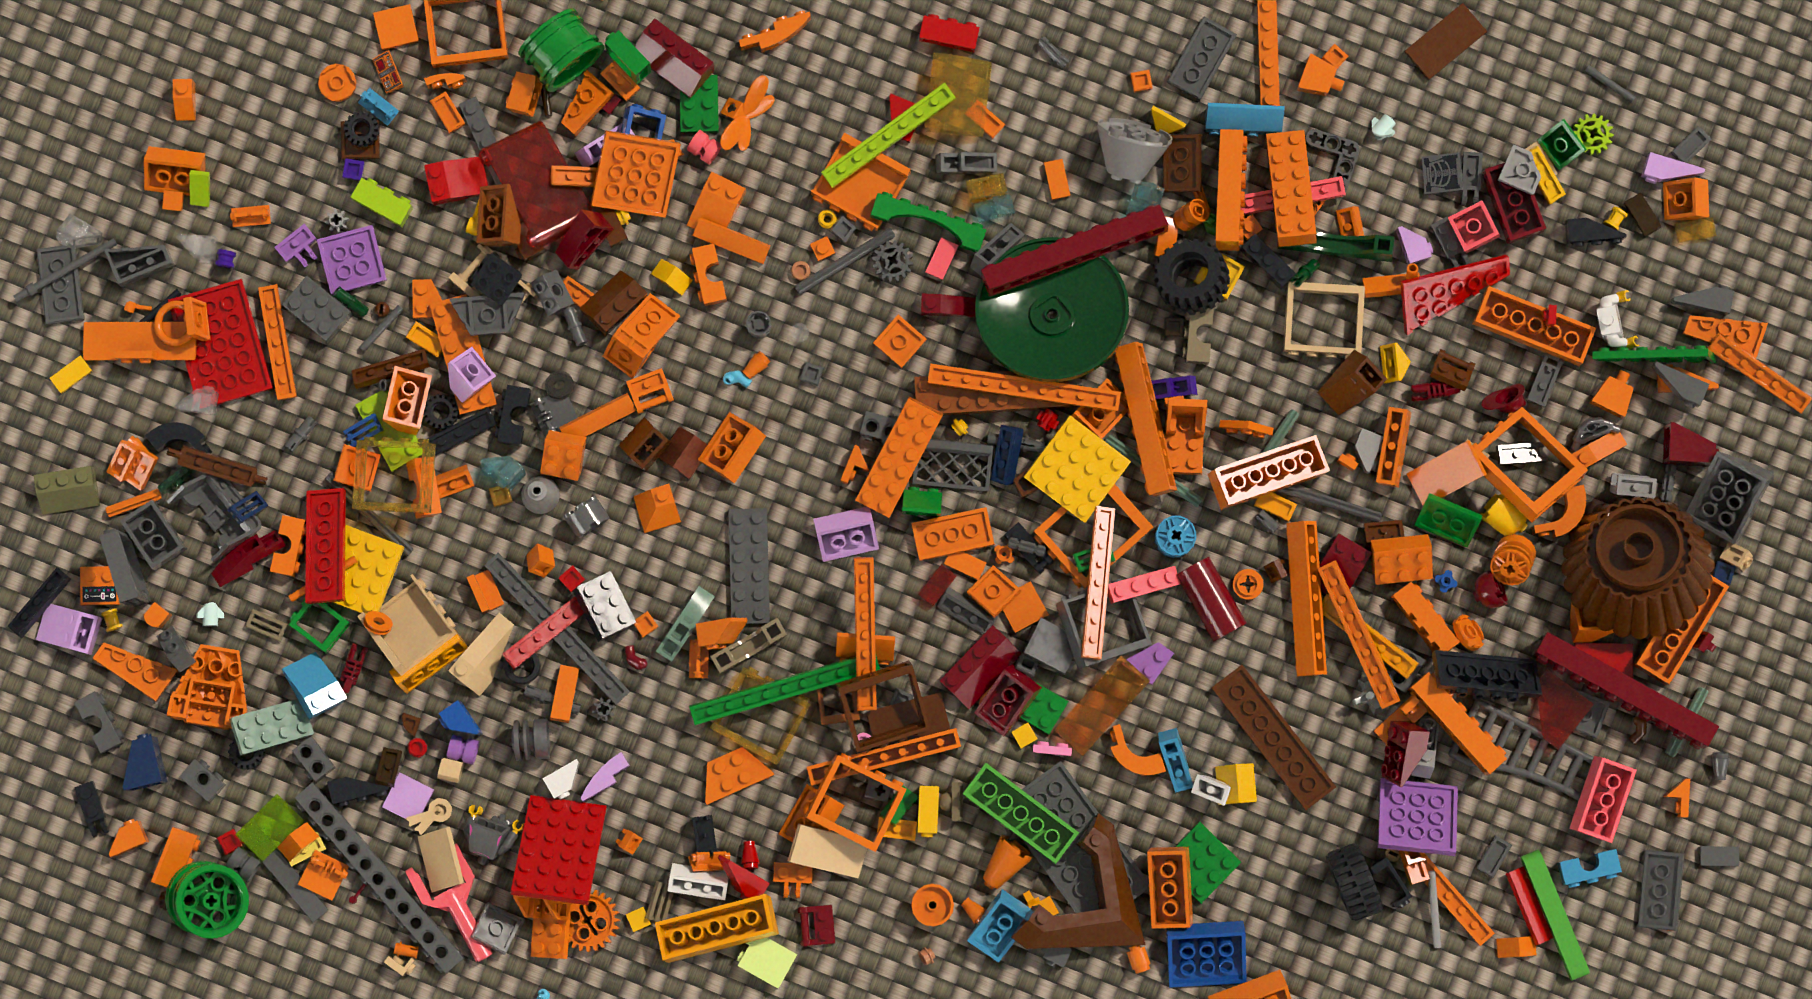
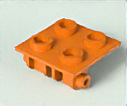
M314 850L298 885L332 901L342 880L346 879L348 875L347 870L349 866Z

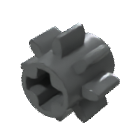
M600 698L599 704L593 703L596 706V710L592 711V713L599 714L597 720L604 717L608 721L609 715L615 716L612 713V709L616 708V706L609 705L611 699L604 702ZM603 704L609 707L605 715L599 712Z

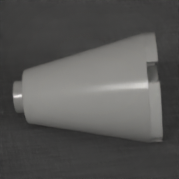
M536 476L529 479L524 484L521 492L524 506L536 514H545L553 510L558 504L560 497L557 484L546 476Z

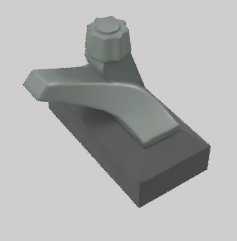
M1367 676L1358 680L1363 692L1352 700L1354 706L1368 703L1373 715L1391 708V706L1384 709L1381 708Z

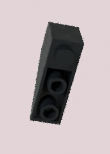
M1589 218L1567 219L1565 221L1567 245L1572 244V247L1584 246V243H1591L1592 246L1602 245L1604 241H1610V244L1622 243V240L1627 237V234Z
M349 777L327 782L332 804H338V807L349 805V801L355 799L357 802L368 800V796L374 794L376 797L387 795L386 791L391 790L388 786Z

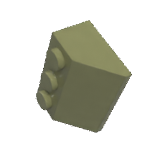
M92 466L33 475L36 495L43 515L100 506L95 468Z

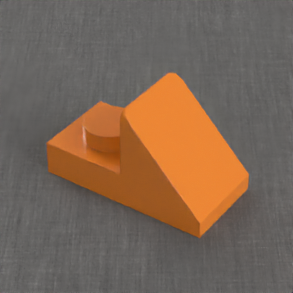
M857 445L852 450L840 480L847 485L849 481L853 482L857 473L854 470L855 467L869 473L867 464Z
M1683 779L1663 797L1678 798V802H1675V813H1677L1679 818H1688L1690 779Z

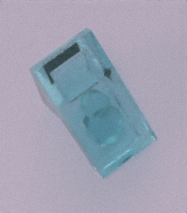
M1011 195L993 196L990 200L974 204L978 223L1015 213Z

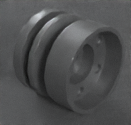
M547 718L534 719L533 728H529L528 721L523 720V729L520 727V721L514 720L511 739L516 761L522 760V752L525 753V759L529 760L531 751H534L536 759H550V736Z

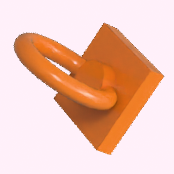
M187 297L183 298V301H171L164 304L158 310L154 320V329L158 338L170 346L183 345L191 338L201 341L210 340L206 302ZM180 308L185 311L183 319L187 332L180 338H170L163 332L162 320L169 310Z

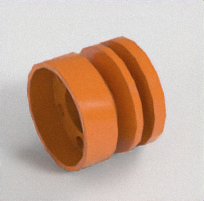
M1517 534L1507 535L1498 542L1490 564L1492 575L1496 580L1511 586L1519 585L1526 581L1536 557V550L1532 542L1526 537Z

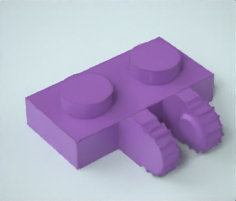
M305 224L274 247L287 263L296 256L302 265L307 267V261L299 254L304 249H306L312 259L318 258L309 247L317 239Z

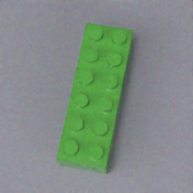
M987 763L984 764L962 794L1054 864L1059 861L1079 834L1078 831Z

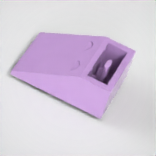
M50 604L43 613L36 640L92 655L102 618Z

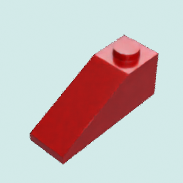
M722 855L718 856L734 890L741 893L740 898L747 899L764 894L770 884L769 882Z

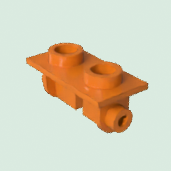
M269 205L231 208L230 219L232 220V226L244 227L271 224Z
M698 639L690 640L689 678H708L709 650H706V647H699Z
M726 851L713 852L712 856H710V852H695L688 859L692 871L724 870L718 856L722 855L730 860V853Z

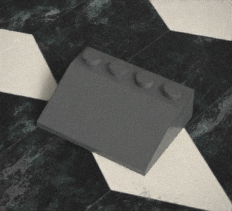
M1717 451L1686 512L1692 516L1693 522L1735 544L1741 539L1774 474L1756 464Z

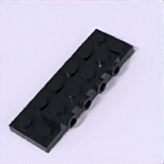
M1441 650L1432 652L1437 688L1450 689V693L1456 694L1457 697L1473 695L1474 699H1481L1487 696L1493 701L1507 698L1508 702H1515L1521 696L1539 698L1542 695L1537 661L1535 659Z

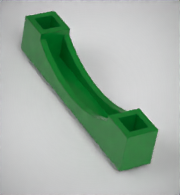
M887 192L877 194L870 214L871 218L888 223L889 219L899 217L924 219L949 231L961 243L960 248L975 253L980 250L987 230L983 228V225L972 222V224L966 223L965 219L954 216V218L948 217L946 212L936 210V212L930 211L928 206L910 204L911 201L905 198H900V200L892 198L893 195Z

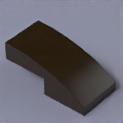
M1641 193L1624 202L1625 207L1635 219V224L1645 237L1661 228L1656 215Z

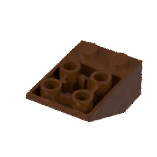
M1353 350L1317 393L1337 415H1340L1373 395L1387 378L1367 356Z

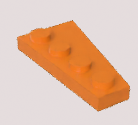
M1689 315L1682 334L1710 344L1717 333H1720L1756 358L1768 323Z
M103 643L93 656L94 661L155 702L158 701L179 672L176 668H171L162 663L146 659L143 656L132 654L107 643Z

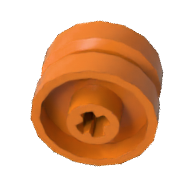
M928 884L916 891L912 898L911 907L913 915L919 922L934 927L942 925L950 918L953 913L954 902L952 895L946 888L937 884ZM931 901L935 902L936 908H930L929 903Z

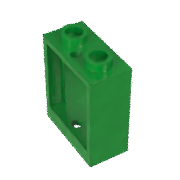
M619 30L616 33H610L606 37V53L638 85L651 73L650 62Z
M304 599L301 603L303 607L299 612L295 611L289 619L291 621L289 625L328 654L351 623L326 603H317L340 621L322 644L297 625L313 605L307 604Z

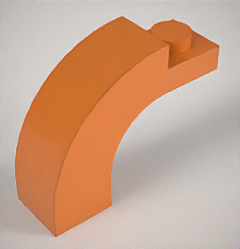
M1584 485L1574 486L1564 495L1565 509L1559 520L1531 527L1532 534H1538V537L1550 535L1549 532L1551 531L1554 539L1570 532L1580 522L1585 512L1586 492Z
M1120 724L1112 726L1113 731H1110L1112 742H1116L1117 745L1110 747V750L1115 760L1123 768L1134 774L1144 776L1166 772L1161 753L1147 757L1133 754L1125 743Z

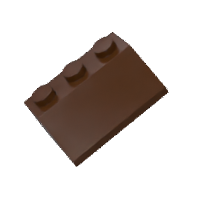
M620 270L579 310L607 336L641 304L648 293L632 277Z

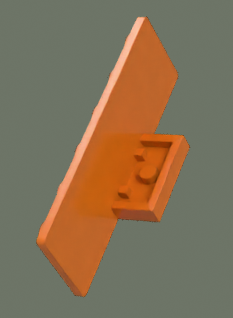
M84 322L83 359L121 360V363L126 364L132 363V360H139V363L145 364L151 363V360H196V339L191 338L187 343L180 346H170L158 338L154 329V322ZM162 322L163 332L170 338H180L187 332L184 322Z

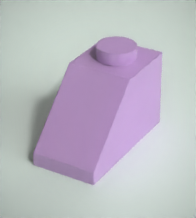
M1402 226L1396 229L1407 265L1426 261L1432 257L1433 248L1430 242L1427 243L1426 238Z

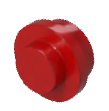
M415 738L409 742L408 752L413 757H422L427 752V744L424 740Z

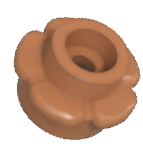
M923 947L918 952L924 965L933 964L934 952L930 948Z

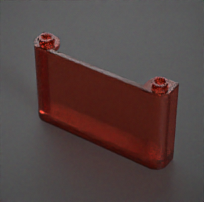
M538 121L480 149L479 159L483 165L486 164L488 167L492 165L501 183L510 184L516 209L528 228L526 241L535 251L564 237L581 209L594 212L581 187L550 185L551 166L568 165L542 121Z

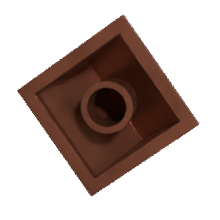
M679 426L670 439L672 444L659 459L690 479L701 464L698 458L707 444Z

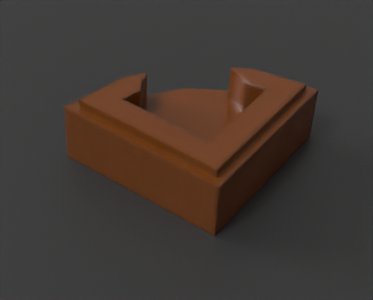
M403 713L402 722L404 728L409 734L416 737L421 718Z

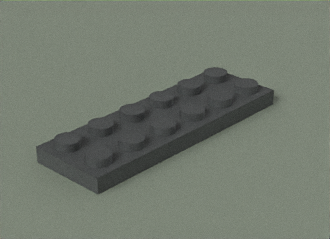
M767 508L729 509L731 618H747L748 622L746 624H767L770 622Z

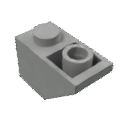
M1362 428L1353 448L1364 473L1369 474L1371 470L1374 471L1378 460L1375 458L1378 452L1381 453L1383 436Z

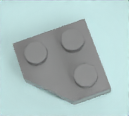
M1513 144L1498 181L1534 195L1541 179L1540 172L1535 165L1532 153Z

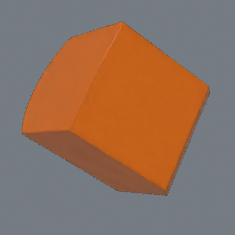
M154 602L144 614V619L152 627L163 628L172 614Z

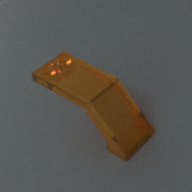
M1121 655L1054 731L1080 755L1084 756L1150 680Z

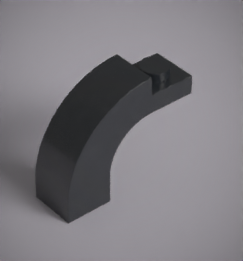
M172 422L162 424L145 435L158 452H161L168 445L177 441L188 442L195 449L207 453L213 452L206 443L202 444L208 438L196 428L185 423Z

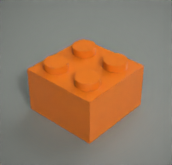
M549 430L545 438L540 474L578 481L582 471L587 437Z

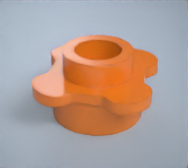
M1008 544L1006 546L997 545L994 548L997 556L995 558L996 563H1012L1014 561L1012 556L1013 548H1009Z

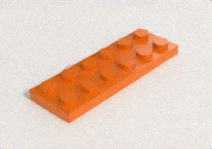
M464 294V295H461V296H457V297H453V298L467 297V294ZM451 298L431 303L430 308L447 370L450 361L471 347L474 348L485 362L478 335H470L451 304ZM491 381L463 403L455 395L460 415L497 405Z

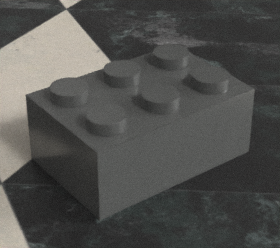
M308 276L301 281L282 304L328 344L353 316L351 311Z
M154 500L149 501L120 520L153 570H157L187 550V547Z

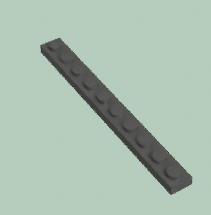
M499 552L484 565L539 624L554 613L552 608ZM567 627L553 638L616 705L630 693L623 683L570 627Z

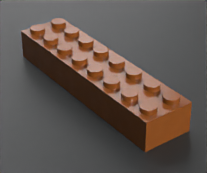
M1012 371L991 372L1022 377ZM928 376L914 377L915 399L943 413V416L1046 410V408L1063 409L1070 407L1069 404L928 384ZM1068 381L1058 382V383L1069 384Z

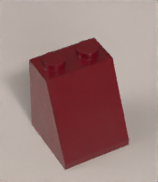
M1670 422L1664 426L1663 464L1710 466L1715 454L1719 451V449H1716V443L1675 422Z

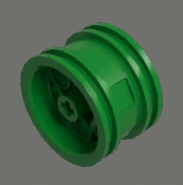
M574 8L564 10L543 23L524 41L518 51L519 56L524 58V62L528 66L532 65L540 74L539 81L545 85L549 92L559 90L581 76L586 69L588 70L599 59L605 49L604 44L599 42V38L595 34L591 35L583 26L584 20L580 15L578 16V12Z
M197 861L183 866L173 875L166 889L165 902L170 918L178 927L202 938L213 939L228 935L239 927L248 911L249 895L245 882L231 868L213 862ZM199 876L202 880L193 885L192 880ZM219 877L221 883L218 887L215 888L213 886V881L215 878ZM227 893L231 896L230 904H227ZM190 895L192 901L190 904L185 905L184 898ZM216 911L220 912L218 921L213 920V914ZM194 913L201 918L196 925L191 923Z

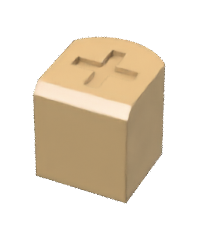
M446 758L441 759L437 778L459 783L464 763Z

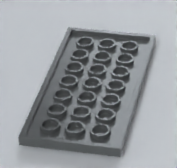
M1060 761L1022 790L1078 831L1079 834L1056 864L1024 840L1023 842L1075 913L1099 910L1098 891H1096L1095 871L1091 856L1076 845L1098 811ZM1118 840L1133 899L1149 889V882Z

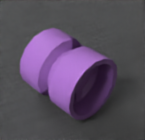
M452 735L447 751V759L457 761L460 758L463 763L474 765L479 741L469 738L465 741L464 737Z

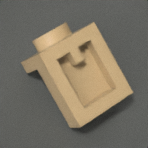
M1728 542L1720 559L1744 572L1752 564L1753 555L1749 550Z
M396 955L394 957L388 956L384 961L385 964L402 976H405L406 973L410 975L416 967L414 965L416 961L414 958H411L405 966L403 965L404 961Z

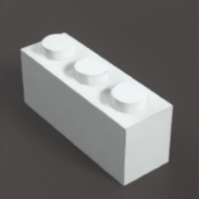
M672 863L668 892L725 900L729 878L725 871H692L691 866Z

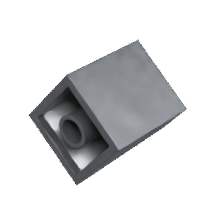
M1041 618L1024 651V655L1065 675L1066 671L1071 672L1075 663L1072 661L1074 656L1065 630Z

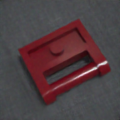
M832 905L798 908L802 933L801 946L835 943ZM809 912H813L814 914L816 939L810 940L809 935Z

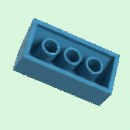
M1208 103L1205 109V132H1209V135L1218 136L1220 135V129L1243 130L1247 137H1258V135L1282 132L1285 106Z

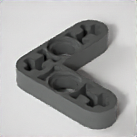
M1316 129L1310 130L1305 136L1308 146L1339 156L1333 178L1337 177V174L1348 177V179L1343 178L1346 192L1359 153V145L1355 141ZM1316 134V138L1322 140L1323 136H1325L1326 139L1323 142V146H1320L1321 141L1312 143L1309 136ZM1329 139L1337 141L1335 149L1328 148L1327 141ZM1341 142H1344L1343 147L1348 148L1350 145H1352L1355 152L1348 154V150L1343 148L1341 152H1339L1338 150L1341 146ZM1348 163L1350 171L1343 173L1339 168L1340 164Z

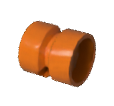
M1193 199L1174 212V221L1178 228L1183 231H1190L1209 218L1208 206L1201 199Z

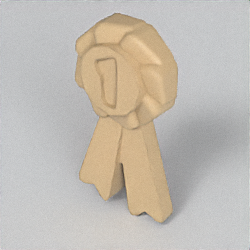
M437 798L429 804L428 811L407 817L406 820L409 821V827L421 822L414 830L419 831V835H422L433 821L444 822L451 816L452 806L446 799Z

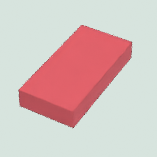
M941 237L925 273L943 280L959 245Z

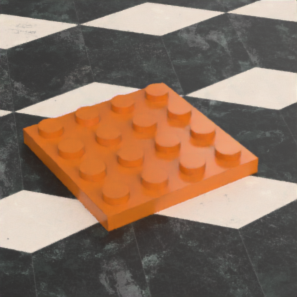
M605 130L590 203L591 206L666 218L681 144L679 142Z

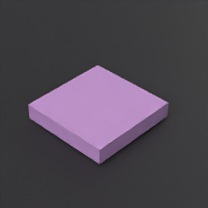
M399 772L395 786L391 788L382 807L406 819L407 817L424 812L434 789Z

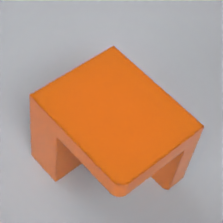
M537 543L526 555L528 572L545 578L555 567L553 550Z

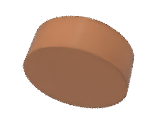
M804 261L794 263L791 269L792 276L798 281L805 280L810 276L809 265Z

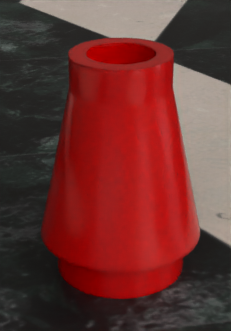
M755 841L743 842L741 865L746 870L758 869L760 861Z

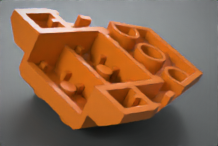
M201 644L194 655L196 662L189 666L185 675L181 677L175 692L173 691L170 696L167 716L183 720L188 724L224 730L232 729L229 719L247 713L239 650Z

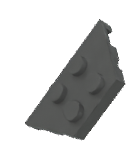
M524 292L511 293L503 305L496 303L486 295L451 298L450 302L471 336L510 333L523 301Z

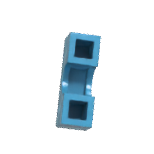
M1613 849L1596 853V865L1590 871H1586L1581 867L1579 858L1558 862L1562 885H1568L1569 888L1580 886L1579 882L1587 880L1588 884L1599 881L1598 877L1606 876V879L1618 877L1617 873L1622 872L1617 850Z

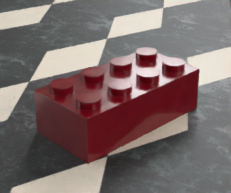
M1502 163L1484 169L1482 176L1506 242L1510 244L1542 233L1547 228L1535 195H1530L1498 181L1505 164Z

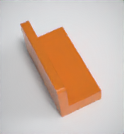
M489 570L466 577L483 614L504 605V601Z

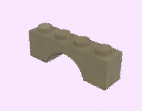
M778 618L742 640L710 657L720 674L783 639L787 634Z

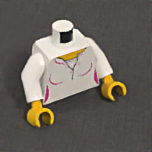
M1624 290L1602 297L1600 299V307L1596 310L1604 341L1611 347H1627L1630 350L1638 347L1639 344L1637 345L1634 340L1638 339L1637 336L1626 339L1623 335L1617 303L1630 301V298L1626 299L1625 296L1626 292L1629 291Z

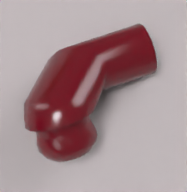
M634 645L625 646L627 663L636 670L645 669L647 661L635 655Z

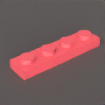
M1172 566L1108 584L1107 594L1110 603L1113 604L1174 587L1181 583L1177 576L1176 567Z

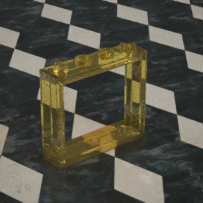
M364 437V440H357L352 509L431 514L436 444L429 443V439H418L417 442H411L409 438H400V441H393V438L382 437V441H375V437ZM367 447L423 449L419 504L364 502Z
M750 666L748 669L743 667L729 694L739 690L746 676L760 684L774 681V679L768 676L762 678L758 675L759 671ZM801 694L798 697L787 698L802 706L803 709L777 756L719 725L723 717L715 719L710 729L778 766L811 707V704L808 703L810 699Z

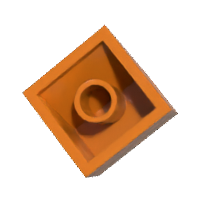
M1694 177L1663 182L1664 220L1709 218L1708 180Z
M725 618L697 623L698 646L706 647V650L726 648V645L735 642L748 622L747 618Z

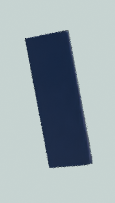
M1007 425L1000 426L991 481L1003 485L1014 484L1013 480L1015 479L1024 429Z

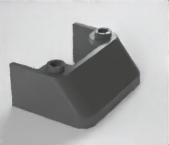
M205 473L181 485L166 501L170 504L181 498L191 508L201 506L206 514L214 506L218 505L230 519L219 529L222 533L217 539V545L220 550L211 558L213 562L229 554L234 548L261 529V521L256 515L240 525L237 523L238 519L232 517L233 513H229L228 508L242 500V496L229 480ZM245 503L244 505L240 506L239 508H237V511L248 506V504ZM252 509L243 513L241 516L243 517L244 515L248 514L252 511Z

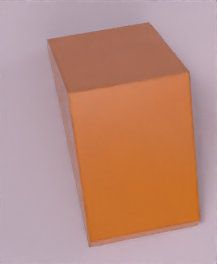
M306 822L290 833L277 848L291 862L320 836Z
M1531 936L1496 939L1497 958L1537 955L1536 946Z

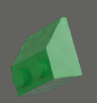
M1565 119L1561 120L1537 139V142L1558 170L1572 163L1587 150Z
M908 487V490H904L902 514L940 517L942 493H939V489L927 488V491H919L920 488Z

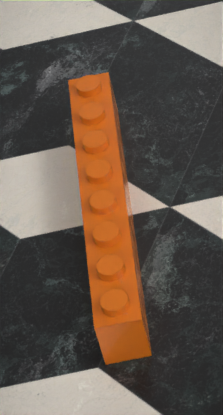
M1132 342L1119 346L1115 351V361L1119 365V378L1124 386L1123 396L1129 407L1127 413L1132 420V434L1136 438V451L1142 463L1140 468L1146 480L1145 489L1150 496L1156 497L1177 491L1143 343Z
M1298 521L1286 523L1297 676L1327 675L1321 580L1318 572L1320 566L1317 522Z
M957 728L873 749L869 752L865 751L850 755V757H852L851 762L858 764L860 761L868 765V770L872 771L961 748ZM832 760L807 767L811 786L821 784ZM840 763L832 781L861 773Z

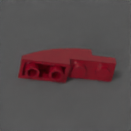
M277 530L261 538L255 534L226 555L211 574L218 586L222 587L253 570V563L286 545Z

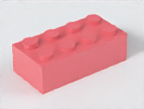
M1594 756L1569 829L1612 843L1637 770L1603 757Z

